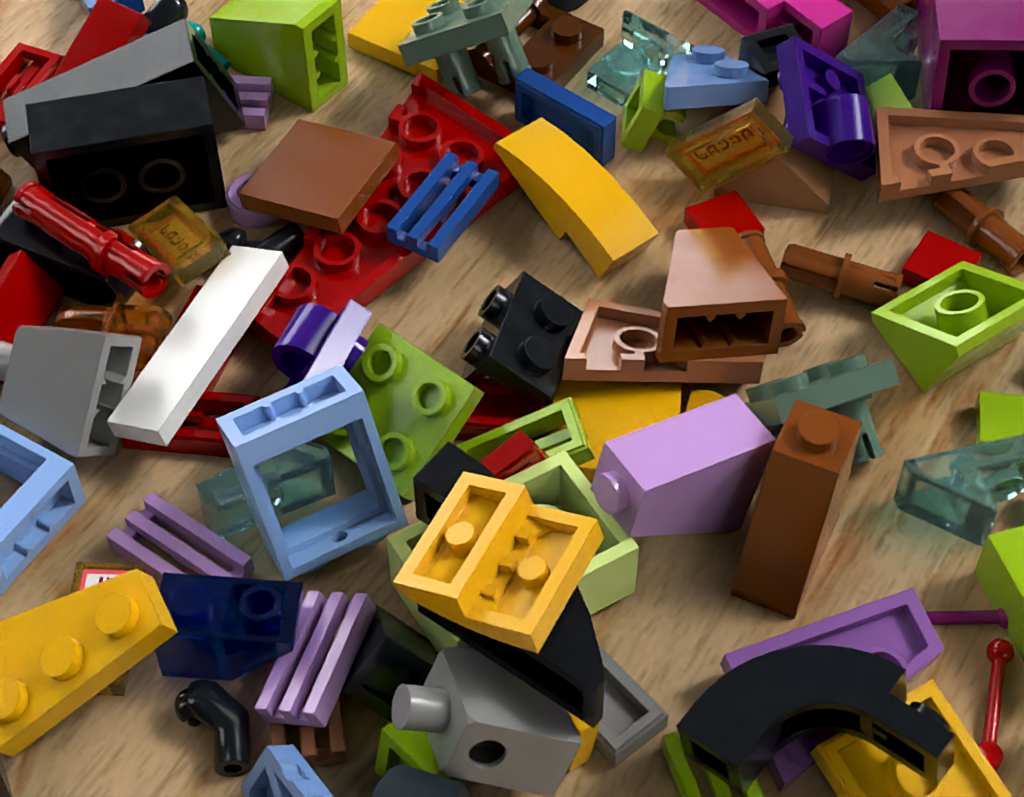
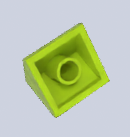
M961 261L872 311V322L925 393L1012 342L1024 331V281Z

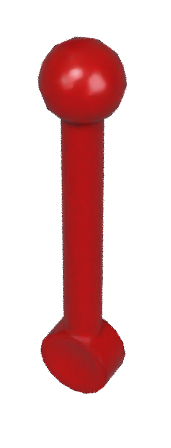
M996 638L986 648L987 658L991 661L992 665L982 742L978 744V747L995 772L999 769L1003 760V752L997 745L1005 668L1006 664L1012 661L1014 657L1013 645L1003 638Z

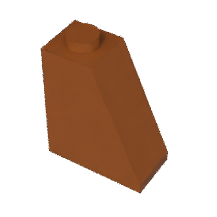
M733 227L676 230L655 357L659 363L778 354L788 299Z
M798 399L795 400L771 451L731 595L795 619L840 516L862 422Z

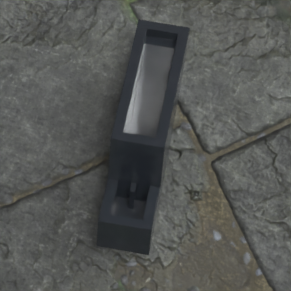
M448 441L413 477L416 518L430 525L463 471L498 478L484 465ZM578 585L539 653L521 649L477 633L417 603L418 612L592 728H595L603 718L605 692L603 663L591 616Z

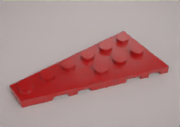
M419 72L411 84L412 93L403 105L397 103L388 116L389 125L380 137V139L397 143L400 155L399 160L343 234L312 226L303 236L304 246L293 262L288 264V270L250 324L251 331L273 348L297 307L302 304L314 303L322 305L336 314L341 311L350 299L363 307L368 305L426 259V257L387 241L386 226L448 151L458 155V164L464 166L470 160L478 163L479 172L482 174L488 168L499 172V187L471 223L520 186L493 148L496 142L513 132ZM467 186L452 204L449 214L441 223L436 224L424 241H431L473 187Z

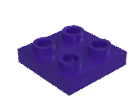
M795 36L776 46L779 64L777 78L783 92L787 119L785 122V132L790 141V146L860 181L875 175L876 144L864 75Z
M352 299L347 302L338 314L322 305L305 303L297 307L271 352L273 363L283 374L289 377L283 389L340 364L349 372L357 363L368 344V340L360 336L372 312Z

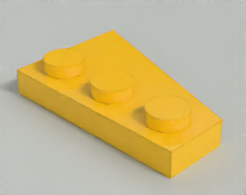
M136 568L0 621L1 754L15 757L178 632L152 576Z

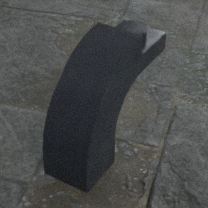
M834 645L794 646L754 657L730 670L707 688L676 725L684 754L743 795L778 751L798 738L815 733H848L866 740L936 786L939 785L954 764L955 734L949 731L950 727L944 718L932 708L920 702H912L910 705L905 703L907 701L906 669L885 658L849 647Z

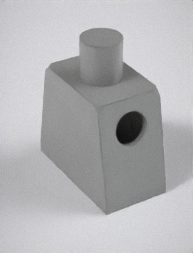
M21 325L15 332L13 344L0 341V380L4 381L0 398L2 416L69 455L75 457L115 455L119 437L114 436L106 421L131 388L142 338L135 335L63 327Z
M447 647L439 652L424 685L401 684L396 689L392 700L391 714L395 728L398 730L427 732L438 766L449 777L542 796H554L582 744L567 710L472 647Z

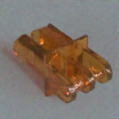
M118 293L113 306L62 304L52 327L141 337L142 342L135 371H143L165 340L164 332L169 330L172 324V316L166 309L158 306L126 305L123 293Z

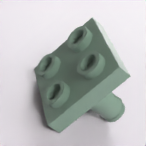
M439 0L426 8L428 14L411 24L413 30L398 46L406 67L435 58L447 90L459 98L462 97L461 92L467 97L483 88L467 48L485 42L497 72L499 84L511 83L512 76L515 80V77L525 68L532 69L515 27L519 25L520 19L534 0H466L460 3L458 0Z
M865 353L811 367L803 370V373L785 379H776L746 389L749 401L744 404L768 431H771L776 439L796 399L862 422L852 462L853 466L870 461L869 458L875 459L885 455L866 400L872 398V393L899 385L900 381L893 359L868 364Z

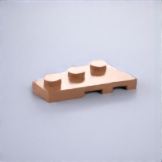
M876 107L873 132L876 144L875 167L878 203L1024 177V115Z
M589 298L565 355L562 380L760 384L766 355L659 363L655 357L661 311Z

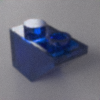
M163 573L159 591L178 632L155 649L162 676L232 681L294 650L304 594L303 582Z

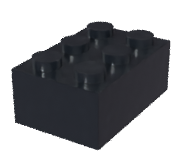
M204 75L25 104L31 156L39 184L58 198L95 219L101 225L110 228L227 207L226 192Z

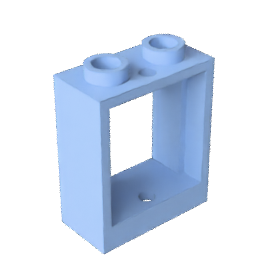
M341 364L216 419L266 551L285 581L301 574L316 572L329 561L361 546L374 545L385 539L389 533L409 525L364 390ZM345 426L366 489L281 528L257 464Z
M0 424V472L23 485L0 509V596L86 502L74 463Z

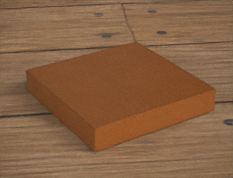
M298 119L239 191L238 195L244 209L343 234L399 160L400 155L397 143Z

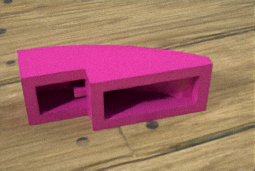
M697 0L742 36L791 23L804 42L831 57L837 58L846 52L853 10L838 0Z

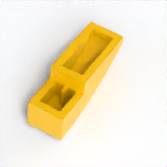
M542 117L495 143L493 148L558 240L569 235L599 279L643 253L658 236L659 232L613 176L585 149Z

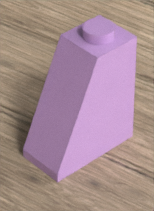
M736 394L604 442L590 489L594 492L599 506L606 513L614 517L629 537L731 532L741 528L777 439Z

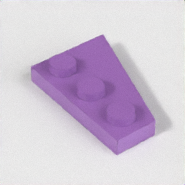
M910 588L726 653L720 665L724 674H726L738 665L771 651L804 645H834L869 652L906 669L907 684H909L935 662L945 648L914 589ZM838 732L815 733L798 738L783 747L772 757L767 767L779 793L816 763L810 752L817 745L838 734Z

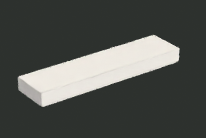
M231 246L106 421L115 437L161 446L169 444L288 270L289 265L283 252Z

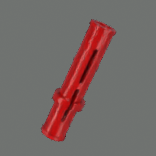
M36 181L25 183L14 195V201L28 208L26 209L19 204L12 205V209L17 216L33 223L54 239L89 260L91 268L104 277L112 275L120 279L146 299L158 296L165 289L169 279L158 274L156 271L163 275H169L171 272L169 265L150 256L134 245L133 238L119 228H114V231L109 228L107 229L84 212L55 196Z

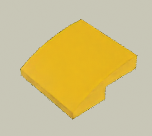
M463 471L394 579L393 584L399 593L450 621L503 643L539 653L602 543L604 536L596 518L534 505L526 485Z

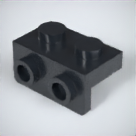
M525 271L506 289L497 285L486 297L478 312V316L484 319L482 326L473 333L462 350L460 358L467 363L461 377L476 386L485 376H488L539 410L553 397L563 369L565 355L583 311Z

